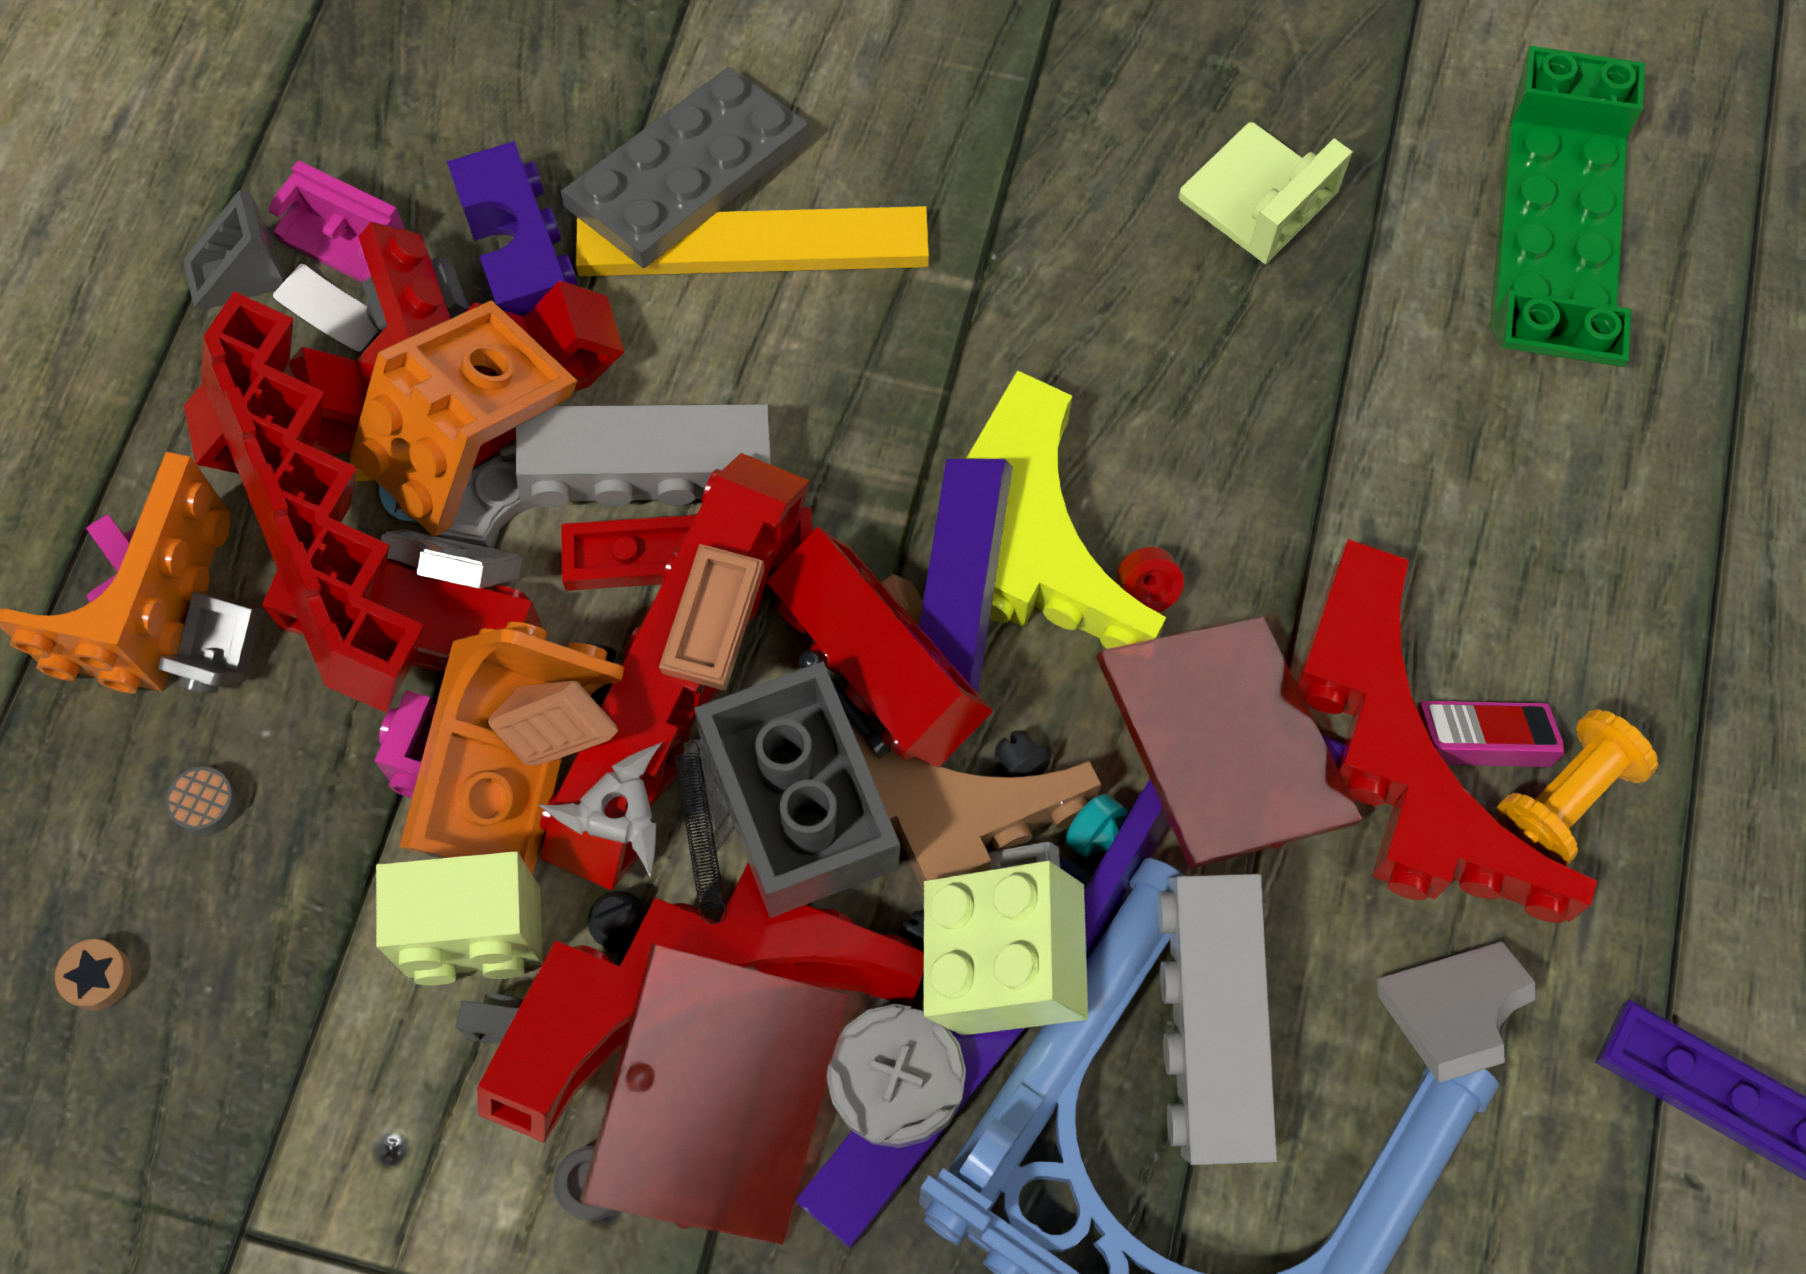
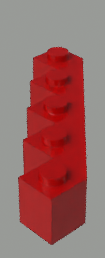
M559 280L525 317L504 311L577 380L574 391L590 387L625 352L607 295ZM474 302L467 311L482 304ZM388 326L357 360L303 346L290 359L283 373L325 392L320 432L311 447L331 456L351 450L378 352L394 345ZM473 366L484 375L499 376L497 372L488 367ZM202 383L184 404L195 464L239 474Z
M233 291L203 336L202 383L324 686L387 713L415 661L424 624L372 602L383 581L390 545L341 523L351 506L357 467L311 447L320 432L325 392L283 373L290 359L294 318Z
M740 453L724 469H715L712 472L704 488L702 505L681 547H677L667 561L663 573V583L641 628L637 627L633 631L623 653L622 666L624 667L622 681L612 684L601 706V709L617 725L616 729L618 732L609 741L578 752L559 793L556 792L546 805L572 803L579 805L581 803L580 799L607 772H613L612 766L641 750L662 743L649 761L644 774L640 776V779L644 781L652 812L653 804L677 777L676 756L673 748L675 747L677 756L686 753L689 739H682L680 741L679 739L690 737L693 722L696 719L694 708L711 702L720 692V689L662 674L659 669L699 545L702 544L764 562L765 571L751 611L750 621L758 613L772 558L796 533L810 480L743 453ZM619 796L610 800L605 807L606 817L617 819L625 816L628 809L627 799ZM545 810L542 813L540 829L546 831L540 859L609 890H613L639 858L632 848V842L630 841L625 844L589 835L588 831H584L581 835L555 819Z

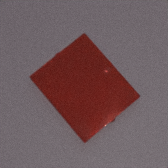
M1264 617L1187 633L1180 631L1173 636L1100 650L1097 654L1096 659L1190 869L1271 847L1273 849H1280L1286 843L1351 827L1363 820Z
M652 944L580 1201L583 1204L675 1222L682 1229L694 1226L783 1245L827 1080V1069L833 1058L849 995L760 972L758 966L754 964L741 967Z

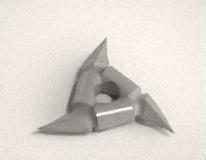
M662 743L641 750L612 766L613 772H607L580 799L581 803L579 805L575 803L538 805L555 819L581 835L584 831H588L589 835L625 844L629 841L632 842V848L638 854L650 878L656 844V823L651 822L653 816L645 784L640 779V776L644 774L649 761ZM619 796L627 799L628 809L625 816L617 819L606 817L605 807L610 800Z

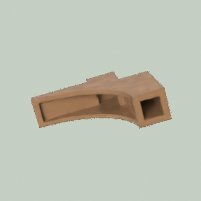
M848 719L894 831L923 893L924 881L989 871L991 859L987 851L992 848L995 851L1021 847L1031 840V831L1054 822L1056 828L1070 826L1081 809L1098 795L1101 786L1090 761L1066 770L1048 774L1008 778L985 777L960 773L943 767L937 768L915 756L910 761H906L891 748L888 754L879 759Z

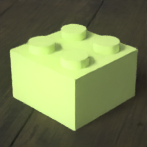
M517 851L376 864V947L408 978H414V983L419 985L450 984L456 981V973L483 971V977L490 979H509L522 976L524 974V967L543 964L540 886Z
M1051 861L924 881V1017L962 1036L1088 1020L1084 884Z

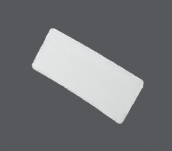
M300 264L273 294V297L299 317L357 352L362 351L378 333V330L368 317L365 304L346 294L305 264Z

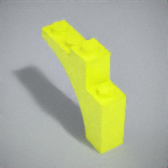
M1017 370L966 458L1006 459L1013 466L990 619L1000 623H1007L1010 620L1025 627L1036 607L1043 611V614L1049 621L1061 628L1068 630L1079 628L1100 638V642L1105 648L1119 656L1131 658L1135 655L1148 662L1159 641L1166 617L1128 594L1103 571L1077 535L1067 513L1061 493L1058 474V447L1062 434L1068 425L1072 395Z

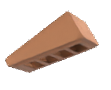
M577 681L519 686L488 720L492 730L525 765L544 764L607 742L618 732L616 729L617 725Z

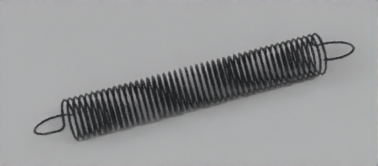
M684 737L680 738L679 741L682 739L694 741L699 754L683 753L677 756L675 747L673 748L676 756L675 764L678 773L689 851L691 852L690 857L691 864L693 865L696 894H698L697 900L700 905H712L721 902L715 906H699L698 908L700 916L705 922L717 924L724 920L727 909L724 904V892L702 760L696 741ZM685 754H696V755H698V757H697V756H684V757L679 758V756H682V755H685ZM696 757L695 759H685L682 761H678L682 758ZM709 845L708 847L693 849V848H695V847H702V846ZM709 849V850H705V851L694 852V851H696V850ZM710 852V853H708V854L695 855V854H699V853ZM712 858V859H710V860H704V861H700V862H695V861H697V860H703V859ZM711 862L707 864L696 865L698 863ZM712 865V866H709V867L697 868V867H700V866ZM713 868V869H710V870L698 871V870H702V869ZM709 871H714V872L707 873V874L697 875V874H699V873H705V872H709ZM713 875L709 877L698 878L700 876ZM714 878L711 880L699 881L702 879ZM715 881V882H712V883L700 884V883H703V882ZM716 884V885H713V886L700 888L701 886ZM715 888V889H712V890L700 891V890H703V889ZM716 891L713 893L702 894L704 892ZM717 894V895L710 896V897H703V896H706V895ZM708 898H716V899H712V900L702 901V900L708 899ZM719 898H722L721 900H719V901H717V902H714V903H710V904H701V903H699V902H710V901H714V900H717V899H719ZM721 904L724 905L725 915L720 921L712 923L702 917L700 908L708 909L720 906Z

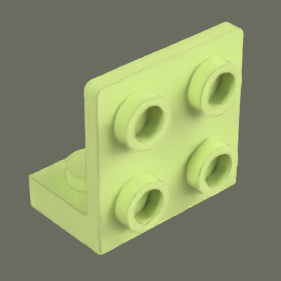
M1250 122L1181 187L1179 200L1266 265L1339 192L1353 151L1334 138L1317 155L1309 152L1302 158L1261 127Z

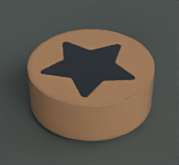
M100 939L84 940L70 947L60 958L55 971V984L59 994L69 1003L87 1011L103 1010L117 1003L128 990L132 978V968L128 957L114 945Z

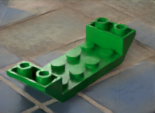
M1529 45L1505 141L1489 326L1501 348L1625 367L1628 363L1631 309L1618 307L1617 297L1627 137L1643 110L1644 62Z

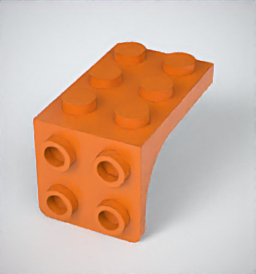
M165 452L120 569L108 588L84 607L60 615L42 616L2 608L0 609V628L11 637L10 645L32 656L38 662L36 668L51 677L74 681L77 674L98 678L97 681L103 686L123 693L134 694L138 687L163 692L170 673L158 669L161 656L178 653L192 592L208 591L210 582L209 567L217 547H221L228 538L231 523L230 511L190 456Z
M508 622L506 629H480L479 635L453 641L399 848L436 858L517 851L533 875L544 830L540 829V819L544 809L538 804L546 805L553 796L562 757L540 765H525L492 730L488 723L489 717L519 686L577 681L591 696L604 685L621 682L624 667L606 661L607 651L578 642H570L567 647L546 641L548 634L546 630L521 622Z

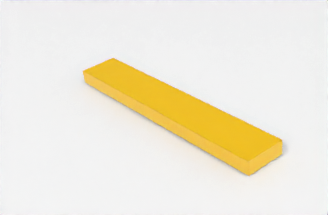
M926 206L716 212L644 269L577 217L576 268L579 277L928 267L929 262Z

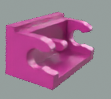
M298 160L292 167L293 173L274 196L269 207V213L279 218L289 207L287 214L280 219L273 232L277 241L362 283L371 277L358 237L371 221L398 229H405L397 208Z

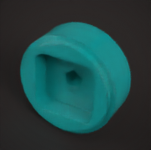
M1108 794L1094 797L1081 809L1073 820L1066 836L1067 846L1086 861L1097 858L1103 852L1108 851L1127 818V808Z

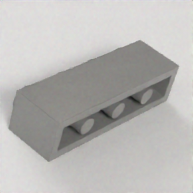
M768 404L554 406L516 426V477L520 502H533L542 507H559L567 504L569 501H596L605 506H622L630 503L632 500H659L667 505H685L691 503L694 499H702L704 488L712 472L715 469H724L740 453L771 464Z
M1261 874L1167 878L1168 891L1158 892L1157 921L1161 934L1170 933L1171 961L1161 962L1160 966L1162 1000L1164 1004H1173L1174 1032H1165L1163 1042L1167 1075H1177L1178 1103H1168L1167 1129L1170 1146H1180L1181 1157L1191 1165L1277 1162Z

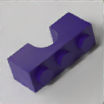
M515 141L447 161L474 241L499 234L514 237L507 246L497 251L480 255L495 303L500 309L525 317L559 280L578 286L568 254L556 257L552 244L562 240L551 207L539 210L535 197L545 194L534 161L522 163Z

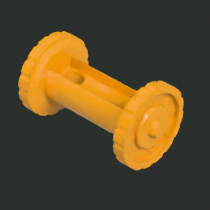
M1590 710L1578 721L1576 725L1577 736L1584 749L1535 800L1520 793L1508 794L1496 808L1498 820L1505 829L1547 858L1565 866L1578 853L1576 840L1569 829L1618 777L1633 783L1645 782L1658 768L1656 752L1642 733L1625 719L1606 710Z

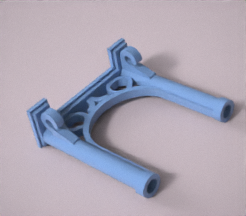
M1152 858L1143 860L1130 880L1132 891L1086 959L1088 1020L1043 1025L948 1171L943 1168L936 1179L929 1175L920 1188L919 1205L926 1209L924 1212L926 1217L923 1222L943 1238L957 1246L966 1237L988 1253L983 1264L994 1274H1080L1050 1252H1064L1075 1247L1088 1234L1090 1222L1102 1235L1093 1245L1103 1255L1108 1267V1274H1129L1127 1259L1148 1274H1205L1183 1267L1154 1252L1136 1239L1117 1221L1095 1191L1086 1173L1076 1136V1102L1083 1076L1170 940V933L1161 934L1159 932L1158 892L1168 891L1167 878L1186 876L1159 860ZM1426 1066L1415 1090L1325 1242L1300 1264L1276 1274H1385L1475 1113L1485 1112L1498 1090L1499 1083L1489 1071L1483 1069L1438 1083ZM1056 1109V1137L1061 1163L1033 1162L1020 1167V1163ZM1034 1180H1051L1069 1184L1077 1206V1221L1069 1232L1062 1235H1049L1041 1231L1037 1225L1027 1221L1019 1208V1194L1027 1183ZM1000 1195L1003 1196V1212L1007 1222L990 1211Z

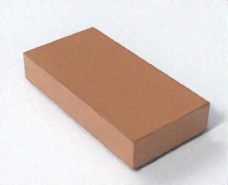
M702 544L699 545L659 665L662 674L726 691L765 571V565L762 560Z

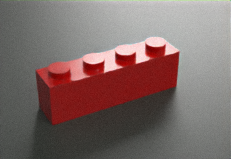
M819 526L813 530L766 581L782 600L777 606L778 612L799 632L805 633L807 631L815 640L810 650H815L822 654L825 666L831 672L837 675L840 672L850 683L844 690L848 698L868 716L874 717L876 715L886 727L880 733L882 739L902 759L910 761L915 756L939 768L993 712L989 705L854 550Z
M388 558L382 584L372 602L424 624L413 665L444 674L452 643L455 640L479 635L480 629H506L508 622H521L542 628L532 601L524 593L514 588L497 585L493 587V590L478 589L417 575V570L411 569L408 564ZM277 569L262 606L281 630L304 636Z

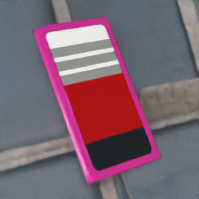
M1420 701L1418 704L1419 715L1428 735L1447 765L1552 767L1564 755L1563 740L1548 703Z

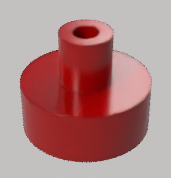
M1144 547L1130 553L1121 562L1116 574V583L1145 606L1156 612H1161L1172 606L1180 597L1184 587V577L1169 552L1158 547Z

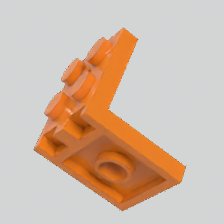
M492 300L378 352L350 456L356 461L364 474L373 478L399 503L406 515L415 519L433 537H436L453 527L480 446L571 398L577 380ZM473 366L488 367L497 372L499 376L484 375Z

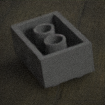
M824 661L694 708L700 739L770 918L898 870L899 840Z

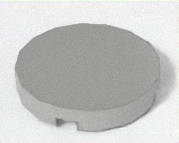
M891 1004L867 1010L846 1025L836 1040L837 1044L831 1052V1058H829L826 1077L833 1106L851 1131L872 1144L902 1148L926 1142L948 1126L962 1103L966 1078V1068L960 1044L948 1028L925 1018L924 1012L921 1010L912 1009L911 1006Z

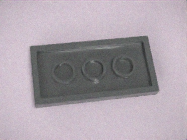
M728 66L561 190L564 207L644 269L810 140L809 123Z

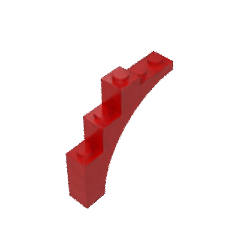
M1347 539L1335 563L1292 694L1306 699L1310 707L1320 712L1352 715L1343 744L1345 747L1338 760L1331 784L1346 789L1347 795L1358 802L1374 806L1386 803L1393 806L1372 877L1388 882L1387 887L1395 894L1413 900H1425L1427 897L1436 899L1452 883V880L1460 882L1459 887L1470 895L1484 899L1502 897L1524 905V911L1536 919L1551 923H1561L1565 920L1571 922L1591 906L1597 880L1541 854L1502 827L1462 787L1434 747L1411 696L1401 652L1400 603L1409 560Z
M747 863L726 907L727 914L720 923L709 924L705 922L700 916L699 909L686 903L670 904L654 898L621 966L611 963L605 954L595 948L585 945L571 947L555 940L477 1086L478 1116L545 1143L575 1094L611 1056L654 1025L703 1002L754 989L814 986L866 993L905 1006H912L924 975V952L916 949L910 941L893 934L880 935L855 925L846 915L831 909L818 910L806 904L770 918L749 863ZM701 911L702 917L706 921L715 923V921L708 919V917Z

